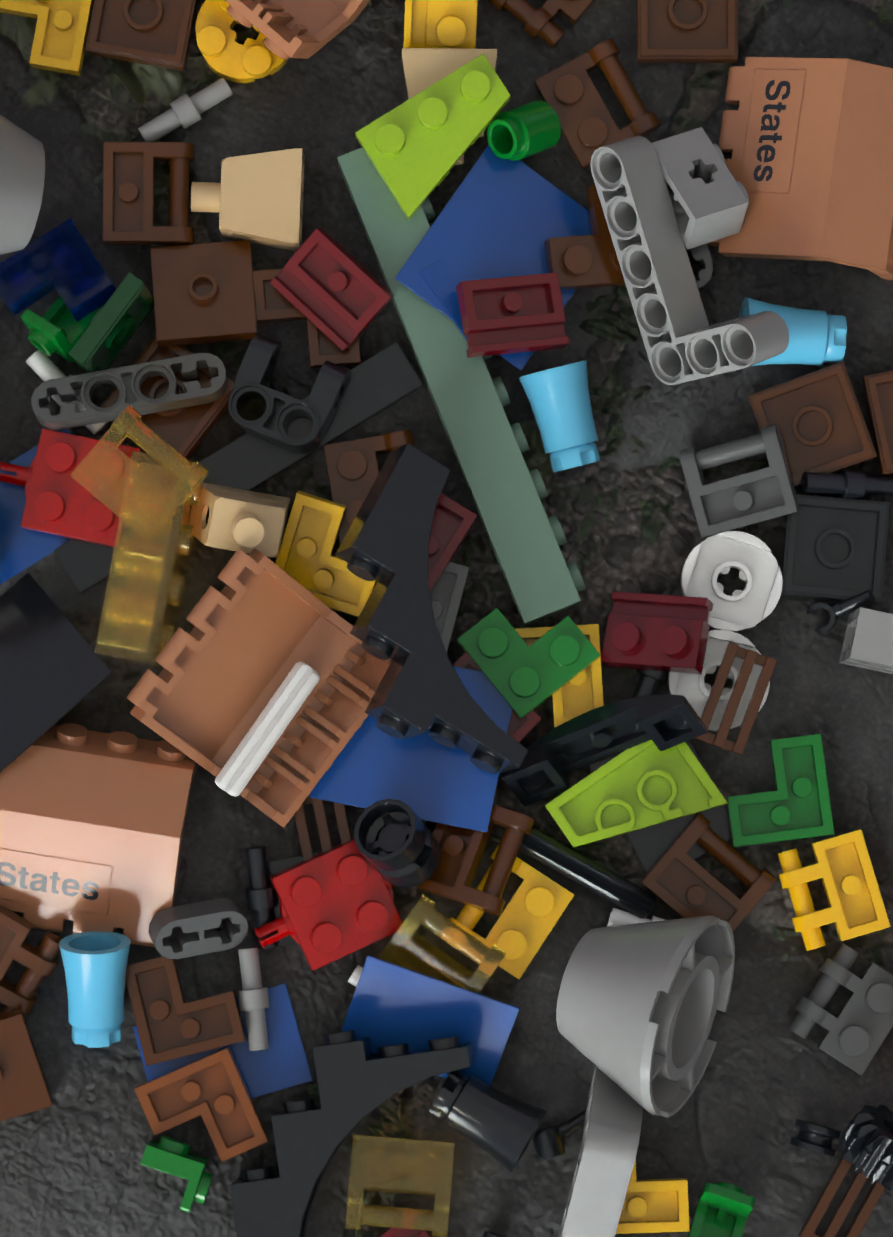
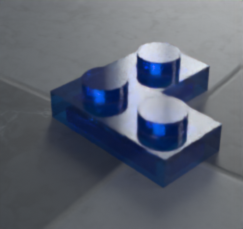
M71 218L0 263V295L14 316L56 289L76 321H79L107 303L116 291L115 286Z

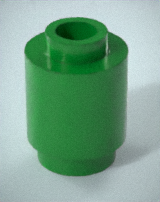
M535 100L501 112L488 127L487 139L493 153L502 159L517 161L550 149L557 144L561 134L560 120L553 107L542 100Z

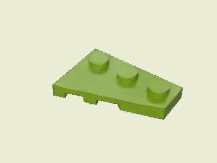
M484 53L355 132L360 145L409 221L421 208L420 205L435 187L439 186L450 173V169L465 151L475 143L510 101L511 95Z
M649 740L623 751L550 801L545 807L572 847L576 848L726 805L727 801L686 742L660 752L655 743Z

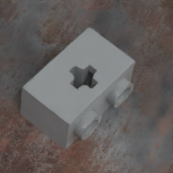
M700 127L652 142L651 144L654 146L686 249L689 250L740 233L745 213L749 206L747 191L740 181L734 179L725 164L724 155L717 144H712L704 129Z
M862 607L851 612L848 615L839 663L893 674V614Z

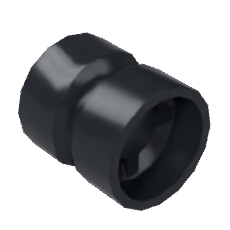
M394 799L377 801L367 807L356 822L354 842L357 848L374 865L383 878L392 885L402 888L418 886L428 880L437 869L441 858L440 844L435 835L421 822L415 812L402 801Z

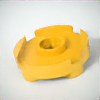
M205 0L197 15L195 32L199 51L213 72L232 82L250 83L269 74L273 75L286 64L288 60L280 58L265 46L263 41L266 36L254 25L253 29L259 33L256 40L247 38L244 44L237 43V33L232 29L235 24L241 23L236 21L227 12L226 9L229 4L225 0Z

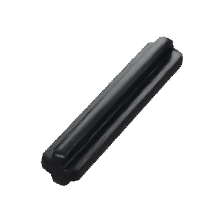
M532 828L530 835H524L519 849L520 852L639 918L645 919L651 912L656 902L654 894L535 828Z

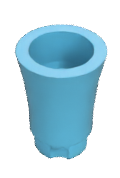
M748 297L744 298L739 318L763 311H772L785 321L789 331L788 347L783 353L752 366L767 364L821 366L823 362L839 363L843 361L847 335V320L845 316L827 314L824 310L800 309L775 305Z
M587 360L519 377L537 422L545 454L551 453L550 461L553 472L600 461L599 452L594 443L599 441L593 419L588 389Z
M89 931L72 934L59 941L66 978L68 1022L72 1025V1041L75 1044L84 1045L88 1048H101L121 1041V1024L125 1020L124 993L126 967L131 940L125 935L115 932Z

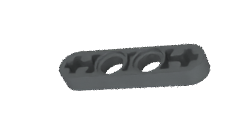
M195 353L51 379L41 383L34 390L31 397V406L37 421L43 427L50 430H63L211 403L218 400L225 393L228 386V377L223 362L217 356L210 353ZM208 368L210 375H218L211 378V387L201 388L199 381L184 382L183 385L186 393L178 394V384L173 372L181 371L183 381L198 378V369ZM152 375H160L169 382L167 393L157 399H150L141 393L143 381ZM102 384L113 385L119 390L117 402L107 408H100L91 402L93 390ZM81 389V397L86 411L79 412L77 403L73 402L63 404L60 408L61 414L51 415L49 408H42V406L50 404V396L59 395L62 402L75 401L77 398L74 390Z

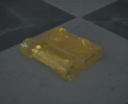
M129 405L119 414L110 429L70 476L151 543L200 486L209 471L198 461L194 464L188 461L141 421L142 414ZM127 436L179 479L178 484L171 492L118 449Z
M422 895L378 959L479 993L506 953L495 945L490 949L433 908L435 903ZM423 925L479 966L475 972H471L416 933L419 926Z
M353 1135L345 1229L361 1230V1225L429 1230L432 1231V1236L447 1237L455 1143ZM364 1190L435 1196L434 1210L363 1205Z

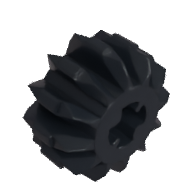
M880 1104L877 1108L865 1105L860 1112L856 1113L853 1120H850L843 1131L844 1136L840 1141V1145L844 1149L842 1157L847 1162L854 1164L855 1173L868 1177L870 1184L878 1182L885 1189L891 1191L893 1189V1112L885 1105Z

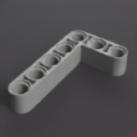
M633 136L596 149L590 163L592 177L648 359L655 376L666 385H676L744 369L783 353L788 347L789 331L785 321L772 311H763L709 325L660 162L651 142L642 136Z
M597 1066L594 1070L587 1100L581 1149L558 1237H615L636 1159L643 1107Z

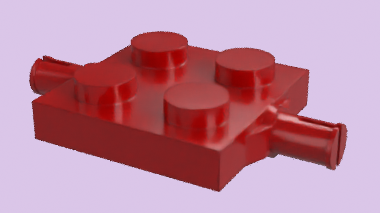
M42 428L37 453L29 467L5 463L4 461L0 462V471L17 474L14 476L0 473V482L25 487L26 503L20 525L24 529L121 549L126 525L135 510L164 517L166 508L148 504L147 502L166 506L168 502L167 495L163 496L139 491L137 475L143 452L140 448Z
M353 838L270 876L280 899L281 917L261 927L254 928V931L259 938L258 940L262 948L290 935L300 945L310 969L314 971L404 929V925L394 905L392 887L395 886L385 880L375 869L374 865L360 853Z

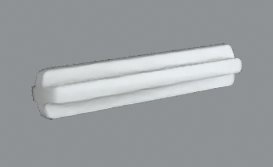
M300 661L293 666L215 778V783L219 788L234 797L241 794L319 682L320 675L316 670Z

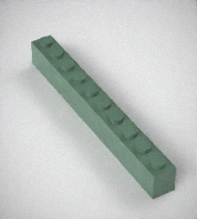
M362 147L337 157L339 169L386 286L395 295L392 301L523 626L579 605L581 599L578 593L586 590L584 581L576 563L566 564L559 546L567 543L565 534L557 516L554 515L548 518L541 503V499L548 497V493L538 469L529 471L522 453L528 451L529 446L519 422L510 425L503 408L511 404L504 383L500 376L491 379L485 364V360L492 358V355L468 358L466 351L468 349L467 340L455 323L395 279L429 230L430 225L428 222L436 220L429 198L425 199L420 205L421 208L409 221Z

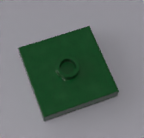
M129 272L107 303L96 312L87 330L69 352L71 358L85 373L109 369L154 308V297L144 282Z

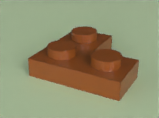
M229 1046L134 1088L154 1136L198 1116H202L221 1162L269 1141L268 1134Z

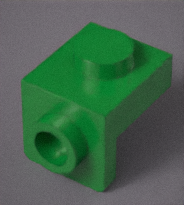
M68 287L42 317L29 309H26L20 317L31 332L27 338L35 348L49 357L55 352L72 363L74 360L69 355V352L87 330L92 318L101 306Z
M162 1136L160 1143L151 1140L146 1145L140 1165L189 1180L179 1210L189 1213L195 1201L204 1204L213 1179V1174L205 1172L209 1159L188 1153L191 1145L175 1138Z
M706 1183L697 1198L690 1223V1232H688L687 1237H742L746 1220L753 1209L755 1198L744 1194L740 1187L731 1183Z

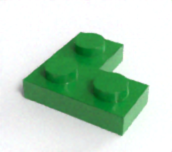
M496 608L457 639V642L520 720L600 657L597 650L569 616L528 647L499 609Z
M821 734L770 740L776 791L726 797L732 847L834 835Z

